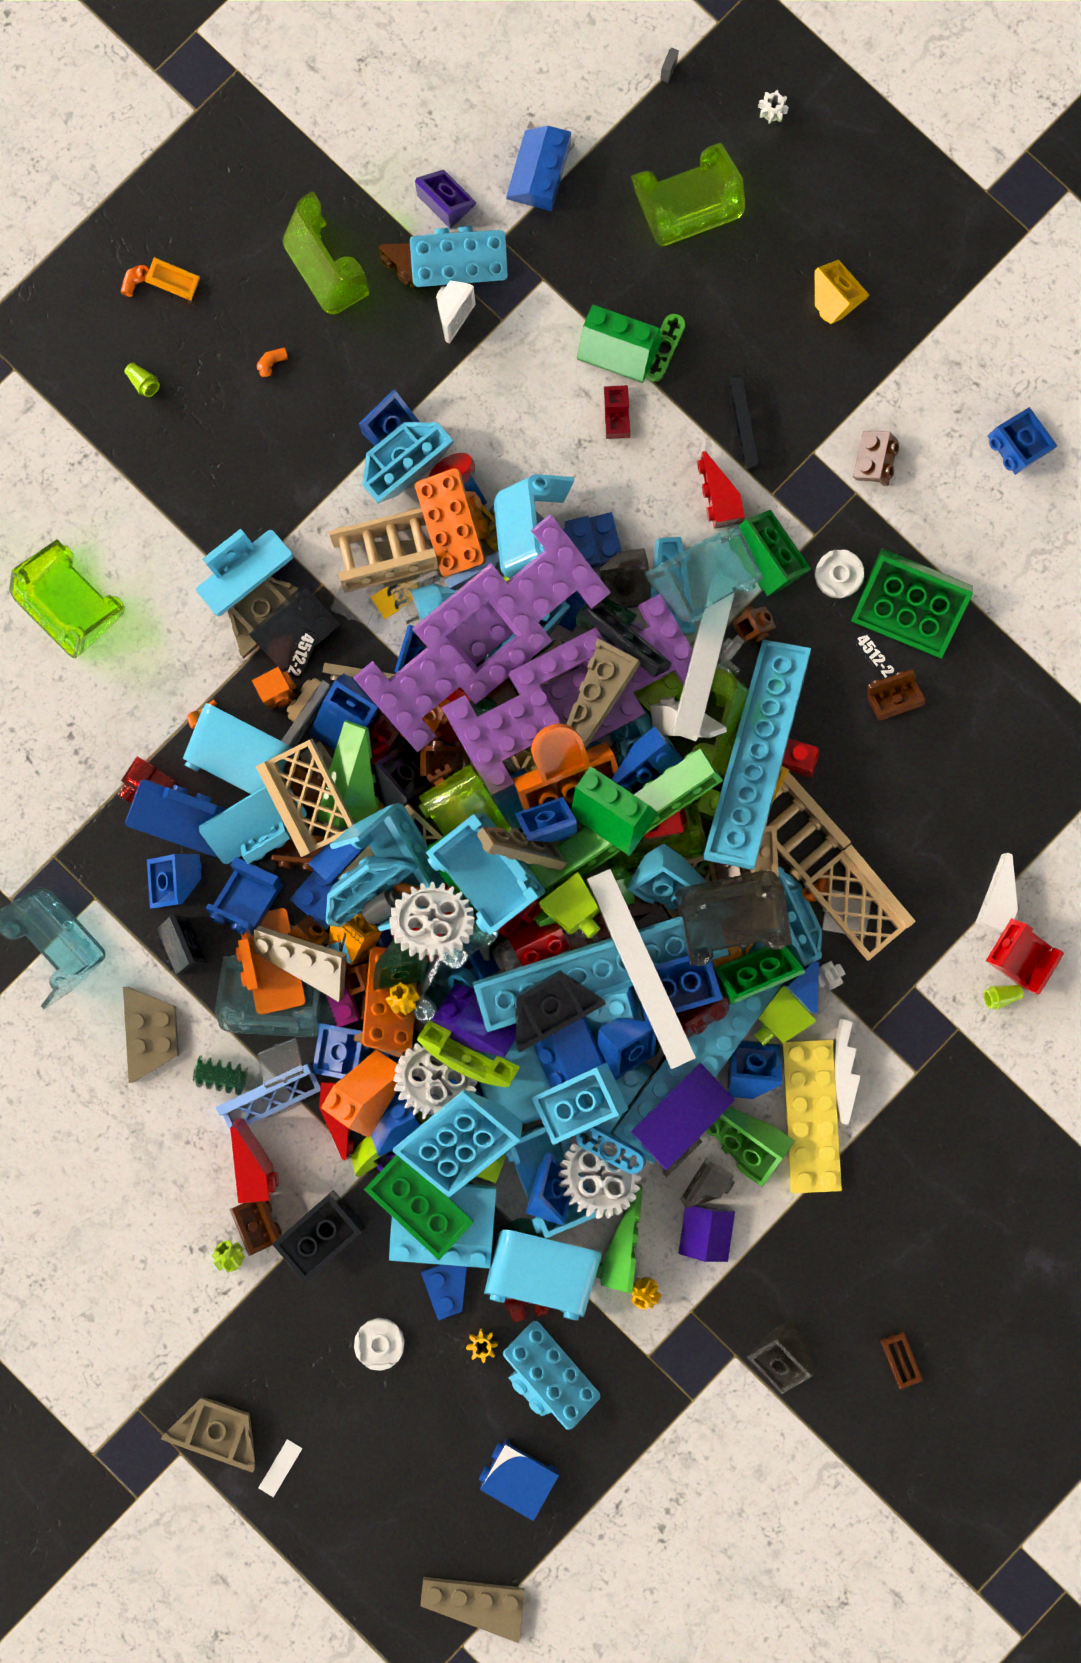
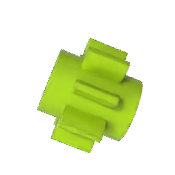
M230 1240L219 1243L214 1250V1254H212L215 1260L214 1265L219 1271L224 1268L227 1273L237 1270L245 1258V1255L242 1253L244 1249L238 1241L234 1244Z

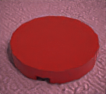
M467 453L452 454L438 462L431 470L429 477L454 468L460 471L463 484H465L470 479L469 474L471 471L473 473L475 471V463Z

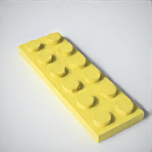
M833 1040L789 1041L782 1043L787 1136L795 1141L788 1151L790 1192L842 1191Z

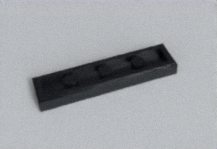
M600 602L592 609L590 607L585 609L582 616L625 653L638 659L641 663L640 666L653 677L670 669L672 663L604 604Z

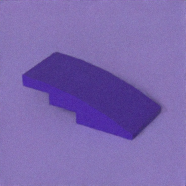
M699 1063L630 1133L667 1170L728 1109L735 1099Z

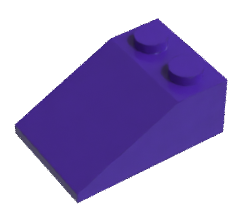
M454 984L432 1018L434 1023L451 1031L450 1039L468 1048L505 1057L516 1040V1023L487 1032L475 990L471 987Z

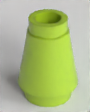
M130 363L125 368V374L140 395L151 397L158 391L160 384L156 376L135 363Z
M1020 985L989 986L988 989L984 990L983 997L989 1009L999 1010L1023 999V990Z

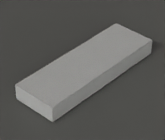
M322 680L281 740L283 743L292 748L297 746L318 715L322 703L331 688L330 684Z

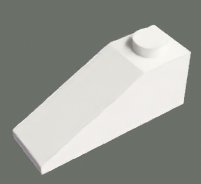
M675 697L661 698L660 703L650 706L653 727L655 726L662 735L679 736L672 733L680 701H675ZM704 713L699 737L711 738L727 732L724 725Z
M1010 853L1001 855L975 922L999 933H1003L1011 918L1018 921L1016 916L1018 905L1013 855Z

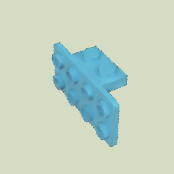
M473 226L458 227V232H449V228H435V233L412 236L410 238L413 284L417 287L447 285L450 280L462 283L505 280L508 276L506 240L503 230L473 231Z
M239 529L202 559L214 574L196 588V591L216 616H221L292 560L294 555L273 530H268L252 543L245 533Z
M266 786L199 826L200 834L223 864H229L235 857L238 858L240 856L243 857L247 864L252 861H258L267 852L274 848L282 847L290 839L289 832ZM302 806L301 813L303 817H306V809Z
M538 1321L531 1322L503 1352L504 1358L515 1369L508 1377L512 1382L513 1388L529 1401V1406L535 1413L544 1416L552 1412L567 1430L573 1429L600 1399L598 1390Z

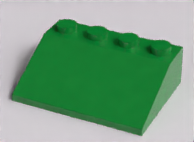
M882 548L851 622L942 659L973 595V585Z

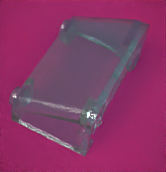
M739 525L713 534L644 572L648 582L683 622L688 621L689 624L702 619V613L705 612L706 608L734 592L742 590L743 593L753 590L756 588L755 583L763 579Z
M474 913L472 916L474 917L473 935H469V943H463V950L460 951L454 948L453 957L447 952L444 953V960H441L439 955H435L433 961L424 964L420 971L417 986L420 1000L416 1001L417 1009H414L413 1012L415 1017L425 1026L429 1020L432 1021L433 1016L452 989L448 982L451 969L463 966L471 954L485 944L490 945L498 934V931L491 935L488 932L484 933L476 924L478 918Z
M236 955L231 957L223 956L215 1005L216 1017L222 1030L231 1033L315 1037L319 1034L322 1003L321 991L302 981L306 1003L303 1006L262 1015L258 1014L253 992L242 984L241 972L244 971L242 962L238 961Z

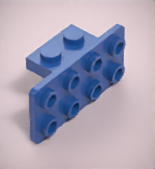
M148 780L140 781L125 821L128 827L218 857L200 834L199 826L225 811L226 808L210 803L212 798L198 793L196 798L187 795L188 789L177 785L170 789Z

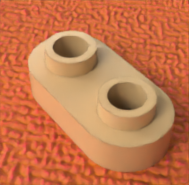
M317 678L308 679L303 684L301 695L297 700H293L287 708L289 713L288 719L293 722L296 720L320 685V680Z

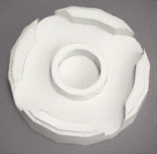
M848 550L829 551L820 559L816 566L815 579L817 586L829 597L838 599L850 597L858 591L863 583L864 567L857 555Z
M376 1318L369 1320L360 1327L355 1336L354 1349L356 1357L372 1370L381 1371L391 1368L402 1356L405 1340L401 1329L389 1319Z

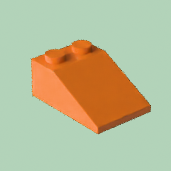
M375 1050L333 1086L321 1108L347 1128L370 1138L396 1093L394 1088L398 1082L393 1081V1078L397 1073L395 1068L398 1063L382 1052Z

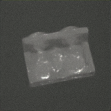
M437 571L425 572L417 579L401 583L392 590L406 624L420 619L411 590L433 583L443 586Z
M738 635L733 641L728 638L720 649L715 672L724 680L730 679L733 681L740 671L731 662L745 642Z

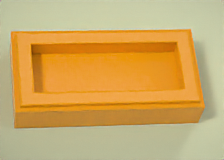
M154 257L145 282L192 301L200 276Z

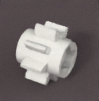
M778 90L771 94L765 92L764 100H760L758 108L762 109L760 118L765 117L769 124L775 120L781 122L782 114H787L789 108L787 105H784L787 97H782Z
M832 961L819 966L818 988L825 987L827 991H830L843 984L844 982L841 977L845 975V972L840 964L834 966Z

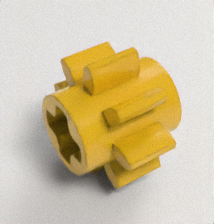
M399 982V984L389 989L390 997H387L386 1001L391 1006L394 1014L400 1011L407 1015V1013L417 1009L416 1001L420 1000V997L412 984L406 986Z
M644 1277L642 1280L637 1278L636 1282L633 1283V1291L630 1293L633 1294L631 1298L632 1303L640 1309H647L648 1307L653 1309L662 1296L661 1293L657 1292L659 1288L658 1283L649 1277Z
M480 1329L479 1335L470 1334L469 1338L473 1341V1344H468L466 1349L473 1350L472 1360L479 1357L485 1363L488 1355L493 1358L495 1357V1353L491 1348L497 1347L498 1342H492L493 1332L487 1335L483 1334V1330ZM484 1341L487 1342V1350L485 1348L477 1349L478 1342L481 1344Z

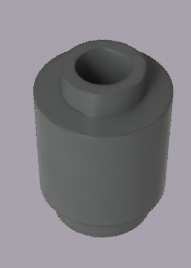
M385 889L365 902V906L362 907L361 911L366 921L374 925L375 923L380 924L391 917V908H396L395 900L399 899L398 895L393 891L390 892Z

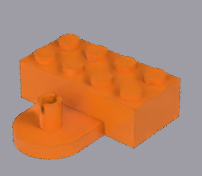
M558 723L543 728L533 740L531 752L537 769L512 780L523 810L561 797L564 798L571 810L575 787L590 766L609 779H612L618 770V765L614 753L606 742L585 750L578 732L569 725Z

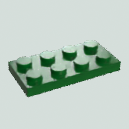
M395 1155L364 1189L438 1260L445 1255L474 1223V1220L453 1200L398 1155Z

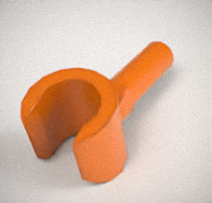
M214 700L208 703L212 706L217 705V703ZM203 708L188 714L187 720L192 729L195 728Z

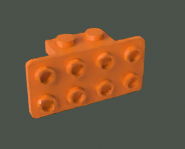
M453 468L416 482L415 489L441 575L444 577L484 564L486 559L481 542L489 539V526L482 516V503L479 496L476 495V492L465 491L460 471Z
M284 908L268 911L260 926L288 935L291 931L288 911ZM248 933L241 935L242 940L238 941L239 947H236V956L238 961L243 964L244 971L241 972L242 984L253 992L257 1013L262 1015L303 1006L306 1003L302 980L253 952L254 936Z
M382 947L370 949L362 1043L366 1047L406 1052L408 1048L412 1049L413 1028L416 1019L415 1009L407 1013V1015L400 1011L394 1014L386 998L390 997L389 989L399 984V982L406 986L412 984L415 991H417L418 968L413 966L398 950Z

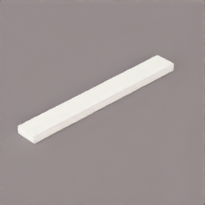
M714 574L710 584L672 733L696 741L699 737L737 586L736 581Z
M611 869L586 879L670 1068L673 1069L695 1059L693 1050Z

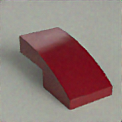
M628 385L604 386L606 439L630 438Z
M384 713L381 714L369 733L372 752L370 762L374 764L388 755L400 735V731Z
M539 898L497 931L508 939L523 920L531 925L542 911L539 903L541 900Z

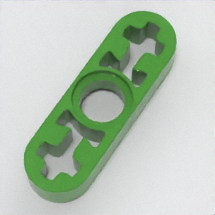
M678 314L668 315L660 328L662 342L668 343L671 350L666 354L657 351L651 368L655 365L657 358L661 360L658 366L660 372L656 371L655 374H651V369H649L646 376L648 381L657 382L664 377L683 335L685 321ZM673 322H677L678 328L674 330L671 338L668 336L670 325Z

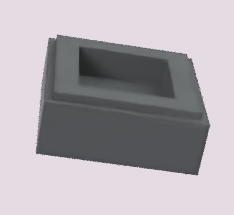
M672 47L669 49L661 68V81L669 83L678 61L679 50Z

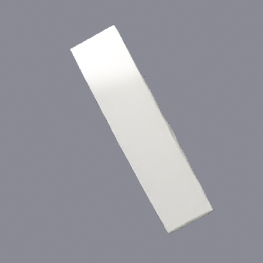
M839 1019L834 1046L836 1102L839 1121L849 1125L860 1076L851 1073L857 1049L847 1046L853 1022Z

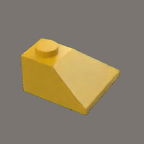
M839 259L820 266L815 270V307L820 311V316L830 324L843 319L870 296Z

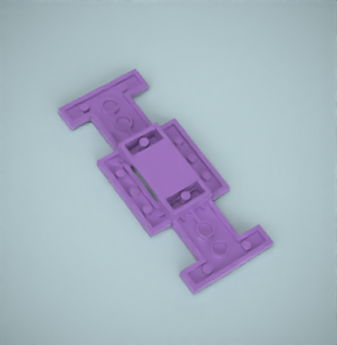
M548 515L530 530L545 550L506 582L490 563L412 628L427 648L396 674L388 679L372 661L353 677L417 752L436 737V734L422 718L459 687L464 690L474 704L478 703L509 677L510 671L524 665L553 640L538 622L576 590L591 609L611 593L552 515ZM513 633L516 635L477 668L476 664Z
M661 594L639 604L638 609L649 628L637 634L667 658L672 665L668 671L656 677H653L644 668L639 666L589 744L645 715L634 692L672 672H675L684 688L693 650ZM596 627L510 671L508 675L516 687L519 696L477 717L465 695L443 706L442 709L491 797L514 784L503 764L504 761L532 747L535 736L543 728L552 724H567L573 705L578 700L581 683L587 675L588 663L590 658H593L596 650L597 638L604 641ZM614 645V647H616L617 649L623 651V650L620 649L617 645ZM585 663L584 665L580 666L579 668H577V669H575V670H573V671H571V672H569V673H567V674H565V675H563V676L557 678L556 680H554V681H552V682H550V683H548V684H546V685L543 686V684H545V683L551 681L552 679H554V678H556V677H558V676H560V675H562V674H564V673H566V672L572 670L573 668H575V667H577V666H579V665Z

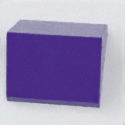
M444 169L417 177L415 180L417 196L450 229L477 203Z
M685 1203L678 1254L704 1262H728L735 1211Z

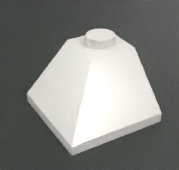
M451 280L446 287H441L436 296L445 341L449 344L476 305L474 286Z

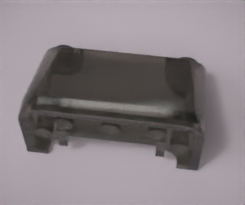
M758 871L686 886L675 892L690 965H706L713 959V951L763 941L764 945L773 950L782 949L786 945L792 944L784 888L773 871Z

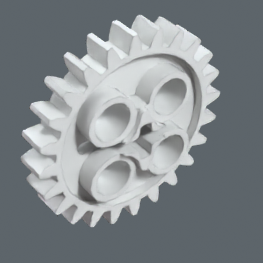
M431 882L430 888H426L421 883L420 890L418 891L412 886L411 894L403 892L402 900L396 899V908H391L390 928L391 935H394L395 943H401L402 951L409 948V956L411 957L418 952L420 960L425 955H429L430 961H433L435 955H439L440 959L444 960V953L446 952L453 957L454 948L462 951L463 943H469V935H473L474 917H472L473 908L469 907V899L463 900L462 892L454 895L453 886L448 891L445 890L444 883L439 888H435L434 882ZM426 906L428 908L420 909L419 907ZM445 912H452L453 914L446 915V914H443V913H445ZM412 928H420V930H418V931H413V930H411V929H412ZM440 933L446 934V935L443 936V937H438V936H436L437 934H440Z
M418 1043L415 1044L413 1050L408 1048L405 1056L401 1055L399 1059L400 1064H397L395 1068L397 1073L393 1081L398 1083L394 1090L402 1091L398 1099L407 1100L405 1108L414 1107L413 1115L419 1111L423 1112V1119L428 1114L433 1116L464 1089L474 1094L477 1090L474 1087L478 1081L464 1076L443 1064ZM430 1061H436L440 1066H434ZM413 1076L420 1077L422 1081L418 1082L414 1080ZM448 1079H454L458 1084H452ZM430 1094L438 1095L440 1100L432 1098Z
M606 1142L604 1150L608 1155H616L617 1146L613 1145V1142ZM574 1143L570 1147L571 1152L567 1151L563 1155L566 1160L560 1163V1166L565 1170L558 1173V1176L565 1178L559 1186L567 1187L568 1189L563 1196L571 1195L572 1197L569 1205L577 1202L579 1204L577 1212L585 1208L587 1209V1217L595 1212L597 1219H600L603 1213H605L608 1219L613 1216V1212L619 1215L622 1212V1208L626 1210L630 1207L628 1201L633 1202L637 1198L633 1193L640 1190V1187L634 1183L639 1182L641 1177L629 1174L618 1167L616 1170L611 1169L607 1161ZM624 1150L621 1156L618 1157V1160L621 1161L625 1157L630 1160V1166L634 1167L632 1163L636 1160V1157H626L624 1155L626 1150ZM583 1158L591 1161L592 1168L584 1165ZM614 1176H620L621 1180L614 1178ZM583 1183L591 1186L592 1193H587L583 1189ZM608 1185L616 1189V1195H612L608 1191Z

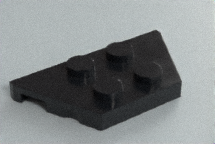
M561 970L515 995L516 1047L519 1053L606 1005V1002L599 995Z

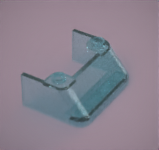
M38 887L0 909V932L12 940L26 936L57 970L49 979V984L53 990L42 1003L41 1007L43 1009H46L70 993L105 959L106 953L104 948L55 894L47 888Z

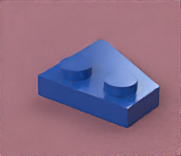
M439 1264L421 1271L438 1321L462 1312L466 1266Z

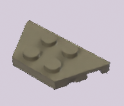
M270 576L228 610L232 629L238 643L239 653L243 658L247 657L258 646L248 634L290 597L298 587L276 580Z
M123 987L128 1081L133 1083L179 1056L176 1006L134 990L131 987Z
M203 1396L161 1439L252 1473L256 1467L250 1413Z

